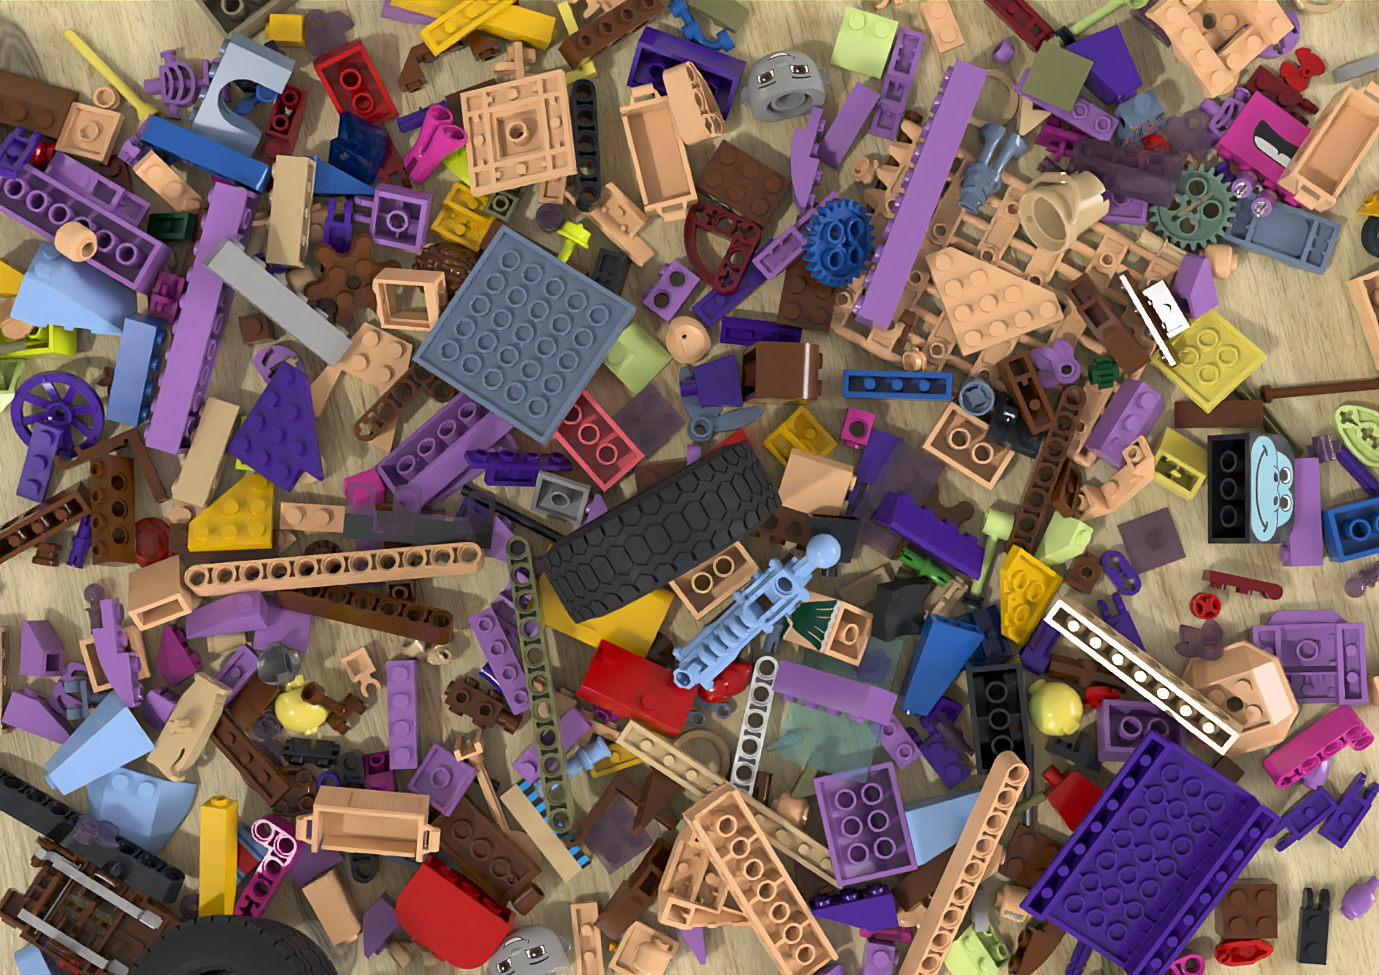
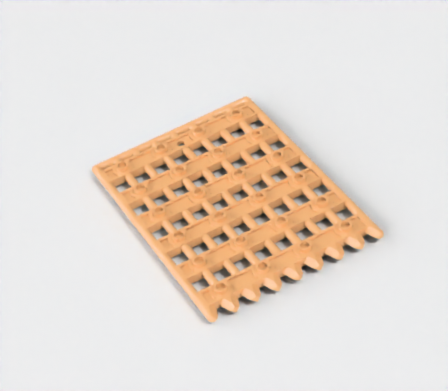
M908 119L902 121L901 129L913 142L909 144L894 141L888 147L889 153L898 161L900 166L895 167L883 164L876 170V176L888 187L887 190L868 188L863 193L864 200L875 210L874 214H865L872 216L868 225L875 226V229L870 232V235L876 237L874 241L870 242V245L875 250L879 243L884 244L885 238L881 237L883 229L889 218H894L895 214L891 212L896 197L899 192L903 193L905 190L900 187L908 168H913L914 163H911L910 160L919 141L922 143L924 141V138L920 137L923 127ZM959 147L955 157L962 160V163L956 174L949 172L945 182L950 185L943 198L939 197L937 209L930 220L890 326L884 332L872 328L867 338L844 326L852 312L857 297L865 289L861 286L867 272L875 267V263L871 261L864 262L867 270H859V279L853 278L852 284L845 283L844 287L838 286L830 331L905 370L902 364V357L891 350L898 337H901L903 327L905 326L898 320L903 311L908 309L916 317L934 326L927 340L911 331L906 340L920 348L921 352L925 354L927 364L923 372H941L946 362L968 374L967 378L974 375L983 376L989 380L994 389L1009 394L1003 381L998 379L1000 374L995 364L1011 356L1010 354L1017 341L1032 349L1038 347L1053 349L1056 339L1062 338L1068 341L1073 349L1079 343L1098 353L1099 357L1109 356V361H1112L1109 352L1100 342L1083 334L1087 324L1077 312V308L1069 296L1048 285L1055 271L1072 280L1077 279L1083 273H1088L1104 297L1124 307L1120 317L1149 357H1151L1158 343L1156 340L1152 341L1150 337L1148 339L1143 336L1147 324L1143 317L1139 318L1134 312L1132 298H1128L1109 288L1108 285L1115 273L1120 274L1127 269L1141 292L1163 279L1169 285L1174 275L1178 274L1180 266L1161 256L1155 257V253L1134 243V240L1099 221L1089 227V229L1103 236L1096 250L1078 240L1070 247V249L1090 259L1083 273L1061 262L1065 252L1053 255L1014 237L1021 223L1018 212L1019 200L1029 184L1004 170L1001 174L1002 182L1009 185L1002 199L991 195L987 200L986 204L997 209L990 223L960 207L958 202L961 198L960 191L965 180L964 172L970 163L976 162L978 156ZM989 163L988 167L991 168L993 164ZM961 220L984 232L977 246L954 234ZM948 244H951L975 258L1055 293L1058 302L1065 306L1062 311L1064 319L1046 325L1053 329L1046 343L1025 333L980 350V354L974 365L951 353L956 340L944 308L940 316H937L916 304L923 290L939 298L934 283L929 281L931 274L924 257L945 249ZM1008 245L1031 257L1024 272L1001 260ZM1127 249L1150 261L1143 275L1120 263ZM875 250L869 251L868 255L873 258ZM1077 361L1081 367V375L1087 378L1082 387L1086 392L1087 398L1066 458L1085 468H1091L1098 456L1091 451H1088L1086 456L1079 452L1093 431L1092 428L1099 415L1102 416L1106 410L1105 404L1112 392L1116 393L1121 384L1113 381L1114 387L1099 390L1098 384H1090L1087 371L1088 366ZM1034 364L1033 367L1035 369V372L1037 373L1040 369H1038ZM1118 365L1121 376L1123 369ZM1146 365L1131 376H1128V379L1139 380ZM1060 383L1052 389L1043 388L1047 399L1052 390L1059 393L1065 384ZM953 385L952 396L959 400V387ZM1073 389L1066 394V397L1076 403L1080 395L1077 390ZM992 406V408L990 409V411L986 413V415L991 417L994 406ZM1067 415L1060 416L1057 419V422L1062 425L1060 429H1066L1070 425V418ZM1052 441L1047 446L1057 453L1061 449L1059 441Z

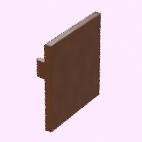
M257 672L226 708L243 730L248 732L260 715L269 708L281 689L278 685H269L262 682Z

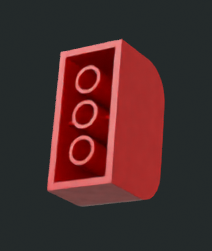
M430 852L410 877L397 899L395 906L397 921L410 934V939L420 946L425 945L431 949L433 956L442 962L447 961L460 969L480 967L488 961L511 930L516 913L507 906L501 908L481 887L453 867L451 870L447 869V863Z

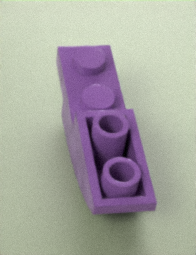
M812 107L806 130L795 128L792 140L790 180L792 181L791 188L795 206L801 218L807 213L808 209L811 210L814 207L816 194L812 193L815 185L820 186L823 170L819 169L820 159H816L820 146L816 141L818 135L823 136L827 120L822 119L823 109Z
M59 150L56 151L44 172L138 228L152 204Z
M119 598L100 600L103 627L92 629L99 661L112 688L127 707L131 708L142 705L141 700L144 699V688L142 684H139L138 673L141 672V661L136 656V651L125 652L124 649L127 646V634L125 631H122L121 622L124 619V607L122 603H119Z

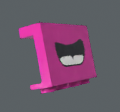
M1255 91L1244 102V107L1220 140L1214 144L1213 149L1217 151L1216 154L1222 160H1228L1237 165L1239 172L1247 170L1254 172L1263 189L1274 191L1282 198V203L1300 209L1304 205L1293 198L1294 194L1276 182L1310 132V129L1260 92Z

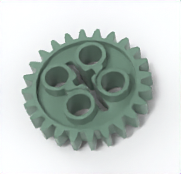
M1190 163L1188 171H1185L1182 165H1179L1178 174L1169 170L1170 179L1166 180L1160 177L1159 180L1163 186L1161 188L1153 187L1158 195L1157 197H1149V200L1155 202V206L1148 208V211L1155 212L1156 216L1149 220L1150 222L1158 221L1159 225L1154 231L1163 230L1164 234L1161 238H1168L1170 236L1172 238L1170 243L1173 245L1180 241L1182 250H1184L1187 243H1190L1191 249L1194 251L1199 242L1205 249L1207 245L1206 240L1210 239L1211 242L1216 244L1217 239L1215 235L1219 234L1225 237L1226 234L1222 228L1224 226H1233L1227 219L1228 217H1236L1237 214L1231 212L1230 208L1237 206L1238 203L1230 202L1229 198L1233 197L1234 194L1226 190L1232 183L1226 182L1222 184L1221 180L1224 174L1221 173L1217 177L1213 176L1215 172L1214 167L1205 172L1204 164H1201L1199 169L1195 170L1193 163ZM1196 180L1202 181L1205 185L1204 192L1199 196L1192 195L1189 190L1191 183ZM1210 192L1214 193L1211 199L1197 207L1198 212L1196 214L1188 212L1176 221L1171 220L1174 215L1188 207L1187 201L1197 202ZM1172 195L1178 196L1181 200V206L1176 211H1171L1166 206L1167 199ZM1209 203H1215L1219 207V214L1213 219L1207 218L1204 214V208ZM1185 218H1192L1195 221L1196 227L1191 233H1185L1181 230V222Z

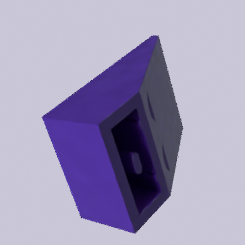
M881 881L868 883L864 889L855 890V887L841 889L839 891L840 894L829 896V893L813 896V900L808 901L812 915L873 932L899 926L892 893L887 884H882Z

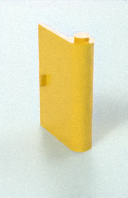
M552 543L549 544V547H548L546 553H547L548 550L553 546ZM544 571L538 581L545 625L595 648L600 640L604 639L643 658H646L674 597V593L660 587L608 615L575 624ZM531 597L526 607V610L531 609L533 607V597Z

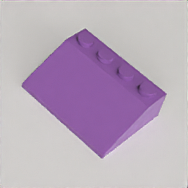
M892 761L813 779L837 887L918 869Z

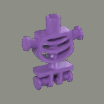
M165 50L160 53V56L165 60V65L159 66L160 78L145 79L144 91L147 96L161 95L162 103L169 106L168 114H165V118L180 121L182 119L179 116L180 107L188 108L194 105L199 95V88L201 89L204 83L210 85L213 79L208 76L211 70V62L208 59H202L204 78H198L188 63L175 60L176 50ZM222 58L212 59V64L214 61L220 63ZM181 69L188 70L191 78L186 79ZM173 71H176L179 79L176 80ZM226 84L222 88V97L225 104L232 103L228 97V90H231L230 84Z
M1236 86L1233 98L1229 96L1221 105L1211 98H1205L1198 110L1210 118V121L1204 128L1207 134L1204 137L1200 136L1198 138L1199 144L1204 149L1210 150L1211 144L1214 141L1220 140L1226 130L1219 132L1217 129L1222 125L1229 127L1245 105L1243 100L1250 94L1247 89Z

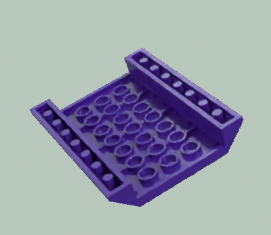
M1149 729L1020 903L1019 907L1041 922L1046 918L1122 967L1127 975H1164L1282 818L1250 792L1166 736Z

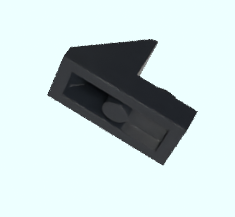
M1081 730L1074 749H1071L1072 743L1057 738L1056 742L1048 739L1045 747L1046 751L1098 773L1100 772L1101 766L1089 736L1085 731Z

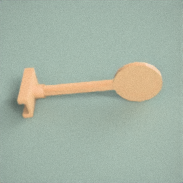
M478 729L475 739H469L466 743L463 736L457 737L453 751L457 762L467 758L468 763L478 770L476 776L496 825L540 867L542 859L541 850L526 831L511 830L483 763L484 757L482 752L486 740L483 729ZM509 877L510 881H515L513 877Z

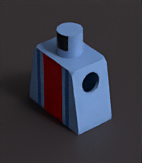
M242 821L238 823L236 886L253 871L269 851L268 848L253 838L251 827Z

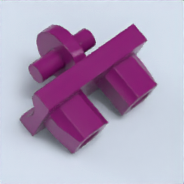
M1050 116L1038 133L1035 144L1046 147L1048 152L1055 153L1053 161L1058 163L1062 156L1069 158L1077 156L1081 158L1090 137H1087L1085 132L1073 125L1069 131L1060 129L1062 121L1059 118Z
M160 270L154 292L151 294L152 300L147 316L164 320L167 324L173 325L179 312L180 298L186 287V278Z

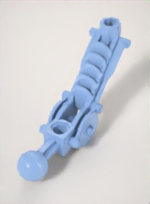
M823 533L814 536L808 542L806 555L798 561L793 557L783 565L775 557L769 561V567L763 572L760 569L750 577L752 582L743 592L736 590L733 593L732 597L736 602L721 617L706 626L685 647L681 648L679 646L673 649L672 654L680 662L678 668L673 672L676 685L679 688L689 690L695 684L700 683L706 691L708 689L711 690L714 687L712 680L737 657L741 649L761 630L766 634L771 633L774 628L773 623L783 615L786 618L796 610L794 605L800 599L803 602L810 599L809 596L811 594L804 586L813 577L810 573L814 569H826L838 562L841 555V546L837 539ZM763 593L772 602L765 611L755 601Z

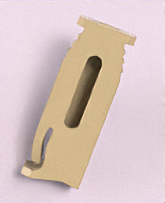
M195 672L193 678L196 681L180 697L154 745L155 749L150 752L146 760L156 765L169 780L174 782L185 780L186 776L182 771L189 769L198 759L222 715L226 696L231 695L233 692L231 687L204 672Z

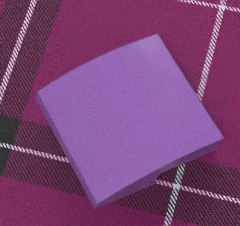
M522 569L517 573L520 583L526 582L530 577ZM509 579L503 591L493 603L492 608L500 624L519 637ZM529 594L525 595L521 600V605L525 610L532 597ZM534 621L526 625L525 631L528 636L533 637L538 632V625Z
M262 595L268 607V628L255 630L253 649L265 650L267 649V644L280 641L290 648L296 647L302 653H309L310 630L313 625L314 616L281 608L276 604L274 595Z

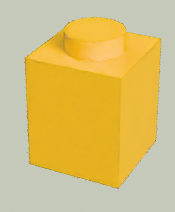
M270 14V22H266L265 25L266 38L269 41L274 40L278 47L306 48L307 21L302 15Z

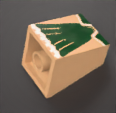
M808 591L811 594L809 596L810 599L804 602L800 599L794 605L796 610L786 618L780 638L859 667L871 634L873 614L846 602Z

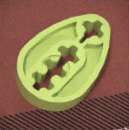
M1343 405L1336 407L1331 413V422L1341 444L1345 445L1364 466L1379 467V447L1373 448V441L1371 439L1361 438L1363 436L1361 429L1368 428L1370 429L1368 432L1369 436L1373 438L1379 436V413L1361 406ZM1348 412L1347 418L1350 421L1341 423L1342 417L1339 414Z

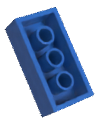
M1379 494L1321 509L1322 533L1330 562L1343 563L1379 553Z

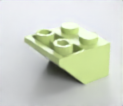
M969 919L959 926L943 962L952 975H997L1009 961L1012 954L990 921L988 931L974 932L972 921Z

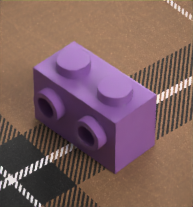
M874 937L865 938L860 975H891L892 967L897 966L899 959V950H895L894 943L892 941L874 939Z

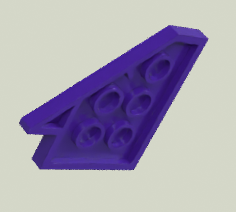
M283 360L226 449V452L289 493H291L304 471L320 481H323L324 473L309 377Z

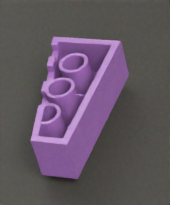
M782 659L772 688L773 691L782 693L780 699L796 703L798 698L804 700L803 706L816 710L821 705L826 707V713L839 717L844 712L848 714L847 719L862 724L864 719L888 726L897 698V694L881 688Z

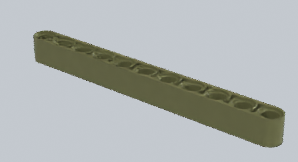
M513 536L507 540L505 552L549 827L553 831L563 833L574 826L576 815L532 543L522 536ZM523 541L526 550L522 555L516 556L513 552V546L516 542ZM527 568L530 572V577L526 582L520 583L517 573L520 569ZM529 594L534 598V605L531 609L525 610L521 605V600L525 595ZM531 621L536 622L538 625V632L533 637L528 636L525 631L526 625ZM535 648L540 649L543 654L542 660L537 664L530 660V653ZM539 675L544 676L547 680V686L542 691L537 690L534 686V680ZM543 702L548 703L551 707V714L547 718L541 717L538 712L539 705ZM546 730H551L555 733L556 740L552 745L545 744L542 739V735ZM550 757H555L560 762V768L557 772H551L547 768V761ZM555 784L562 786L564 789V796L560 800L555 799L551 794V788ZM558 812H563L568 816L569 822L566 827H561L556 823L555 816Z

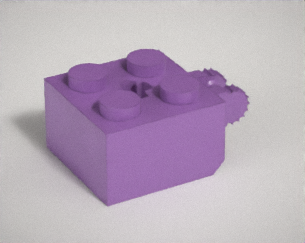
M380 183L375 188L374 198L356 195L354 198L355 204L373 208L372 214L354 211L352 219L370 224L369 234L373 238V243L420 253L426 245L433 193ZM397 213L401 214L405 220L400 221V216Z

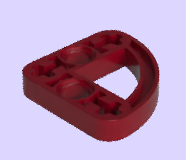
M700 201L697 204H693L689 209L684 225V246L689 262L697 276L712 290L725 296L736 293L761 242V230L756 223L709 203ZM705 210L706 215L713 218V225L710 226V219L705 217L698 220L696 212L701 213ZM722 219H730L733 225L730 230L721 231L718 228L719 222ZM738 224H741V231H744L746 233H749L752 229L755 238L750 237L748 240H746L745 235L737 231ZM697 228L731 241L716 275H713L699 258L696 246ZM736 252H741L746 257L745 261L740 265L731 263V256ZM726 267H729L731 270H733V273L730 277L731 282L733 284L732 286L727 285L725 288H723L721 280H726L728 278L730 272L728 269H726Z

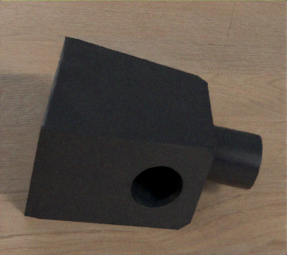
M808 513L810 539L822 533L829 534L837 539L841 546V555L838 562L829 568H822V576L837 577L838 563L851 562L861 525L859 517Z

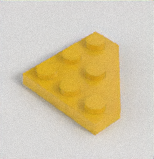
M247 474L189 523L187 546L189 552L272 548L275 484L261 474Z
M1014 544L1000 566L1001 634L1024 647L1064 578Z

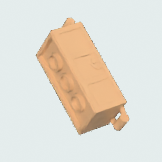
M1370 81L1358 91L1347 85L1333 95L1276 182L1294 194L1293 198L1310 210L1315 208L1319 212H1323L1334 206L1337 201L1336 198L1347 181L1352 177L1353 172L1379 134V104L1363 94L1364 91H1367L1379 99V85L1373 81Z
M652 83L631 88L630 104L620 107L619 110L644 212L648 217L660 215L664 219L665 224L686 219V208L697 204L698 198L684 142L680 136L668 95L661 97L657 90L653 88ZM655 94L653 99L634 102V98Z
M321 785L313 805V813L296 817L295 838L311 844L312 853L318 852L323 839L321 849L414 858L416 854V862H422L424 854L439 851L441 830L428 824L430 795ZM307 820H312V837H307ZM427 831H429V844H428V847H426V844H427Z

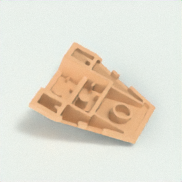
M688 825L675 840L658 887V922L683 930H690L693 927L716 928L717 926L731 925L732 927L751 926Z

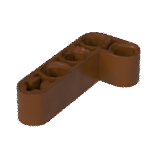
M415 362L355 422L353 433L360 441H372L421 391L425 392L434 402L445 403L452 400L455 388L431 372L427 379H419L415 373L419 364ZM440 383L446 385L449 390L447 397L444 399L438 398L435 394V387ZM400 384H406L410 387L411 393L407 399H401L397 395L396 390ZM381 403H388L392 408V414L388 418H382L378 414L377 409ZM372 413L374 418L381 422L382 425L379 427L375 423L370 428L372 432L370 436L367 434L361 436L359 433L362 429L359 426L361 423L364 425L369 424L373 419L369 418L368 415Z

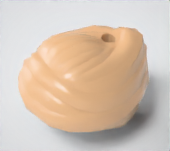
M677 316L671 319L666 333V347L671 356L680 363L694 364L701 361L708 354L711 346V339L707 329L696 319L688 316Z

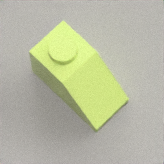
M1055 511L1034 558L1050 569L1083 553L1094 529L1072 517L1063 518L1059 512Z

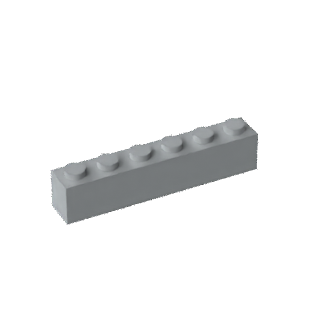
M221 238L201 264L321 361L334 368L353 344L347 337L349 332L337 323L334 326L327 321L329 316L318 307H315L313 310L306 304L308 298L297 290L291 292L285 287L288 282L277 273H274L273 276L265 270L267 265L256 256L250 258L244 253L246 248L234 238L231 241Z

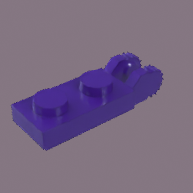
M17 126L12 134L9 133L0 146V176L13 180L17 179L41 141L42 134L40 132L34 131L30 138L26 139L24 138L25 127Z
M329 198L323 243L331 245L336 252L345 253L350 250L352 200H346L344 204L345 217L343 220L334 219L336 202L335 198ZM321 264V271L325 272L324 266Z
M1118 592L1112 594V601L1119 613L1111 617L1108 606L1103 599L1096 601L1103 621L1147 654L1130 613L1126 611L1120 594Z
M922 716L919 718L922 727L930 734L927 739L922 741L918 736L919 734L911 726L905 730L917 744L923 757L946 787L951 790L971 775V773L941 734L935 731L928 720Z
M1362 772L1354 777L1349 784V789L1346 788L1338 800V808L1325 819L1317 831L1318 834L1340 849L1344 848L1371 808V803L1379 792V784L1373 782L1363 793V797L1357 795L1367 779V776Z
M1320 785L1316 790L1310 791L1281 816V821L1267 839L1275 837L1286 827L1290 833L1282 837L1274 846L1278 852H1281L1296 840L1302 839L1334 812L1339 805L1324 787Z

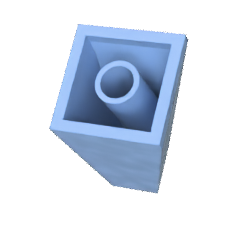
M112 690L47 761L44 767L48 775L44 778L53 790L59 788L62 794L66 795L152 751L155 747L126 704L119 698L115 690Z
M983 786L903 804L917 866L925 864L958 842Z

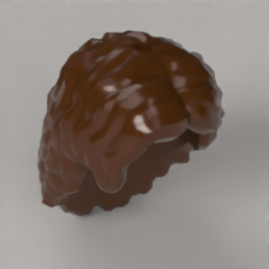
M448 242L437 243L427 248L424 247L421 255H416V262L412 265V270L444 272L448 303H450L480 257L469 249H463L460 245ZM417 286L420 292L425 294L424 286Z

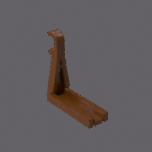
M136 428L127 430L85 450L76 445L74 450L78 454L77 458L66 464L61 462V457L54 455L53 459L57 467L63 470H70L89 462L91 458L128 446V442H130L155 501L161 504L169 500L166 489L161 482L141 434Z
M617 774L583 821L576 819L575 825L581 827V833L574 842H570L567 837L561 838L562 843L569 848L580 845L617 795V792L638 807L642 791ZM664 808L654 818L669 831L674 830L680 822L678 818Z

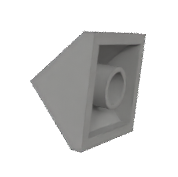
M540 470L530 510L580 526L593 487Z

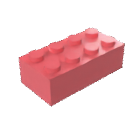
M585 389L554 434L558 441L605 493L646 458Z

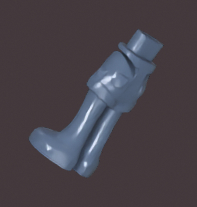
M992 123L983 125L979 131V136L985 143L982 152L976 162L970 163L964 172L965 180L960 191L961 198L958 205L974 214L978 212L980 206H984L987 203V200L993 193L999 191L1003 181L1001 174L1011 157L1020 158L1027 149L1025 141L1019 135L1012 132L1006 137L1000 154L992 167L989 168L988 164L1006 133V129L1001 125Z

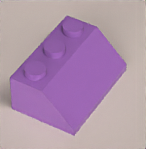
M1125 378L1083 446L1119 472L1127 464L1122 451L1140 435L1146 439L1165 409L1162 396L1143 381Z

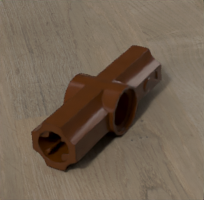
M1053 653L1049 654L1050 660L1045 668V675L1071 681L1072 684L1086 688L1097 686L1109 687L1111 690H1118L1120 694H1125L1128 689V683L1107 667L1102 666L1101 663L1082 658L1074 659Z

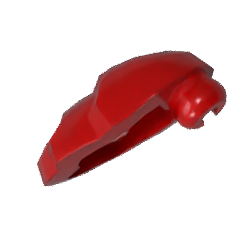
M732 661L712 680L714 687L711 690L708 689L706 691L700 684L698 688L699 697L707 703H722L746 690L747 682L753 674L752 664L746 661Z
M1261 938L1223 939L1216 945L1214 957L1217 962L1229 967L1246 966L1268 957L1274 949L1270 942Z

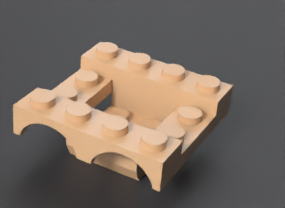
M1159 0L1145 13L1147 18L1156 22L1167 34L1173 45L1172 53L1177 60L1183 62L1197 76L1203 87L1202 95L1204 98H1215L1234 81L1233 77L1266 47L1275 45L1294 28L1276 0ZM1207 13L1212 17V24L1208 29L1202 23L1203 17ZM1244 24H1249L1236 37H1234L1228 44H1226L1219 52L1215 54L1214 51L1219 46H1221L1228 38H1230L1237 30H1239Z

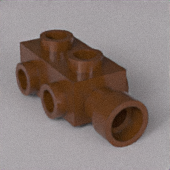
M466 676L465 679L460 677L456 682L451 680L444 692L447 695L444 703L450 705L448 709L459 716H463V714L473 718L472 723L482 729L487 727L493 728L497 723L504 727V731L514 735L523 716L520 714L514 715L504 709L507 703L502 701L504 697L502 694L497 693L493 689H489L488 692L479 688L480 682L469 676ZM460 692L466 694L467 699L465 702L459 701L458 694ZM483 705H487L490 708L489 715L482 713L481 708Z

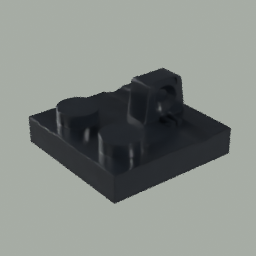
M1000 391L996 398L984 440L1035 459L1039 453L1045 431L1032 436L1019 413L1020 409L1016 408L1009 394Z

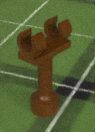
M314 681L307 683L301 692V698L311 706L320 704L332 711L326 721L333 730L341 735H345L351 728L346 725L347 722L345 720L353 711L363 715L369 708L364 705L365 702L352 693H349L341 703H338L325 695L324 687Z

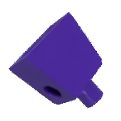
M735 354L694 367L695 379L679 381L681 396L697 395L700 407L743 406Z

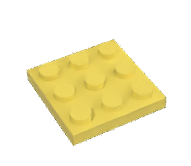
M1213 308L1197 319L1191 318L1189 321L1192 326L1169 339L1181 360L1179 365L1172 368L1170 364H1165L1159 354L1161 348L1150 357L1152 360L1150 363L1207 414L1267 359V355Z

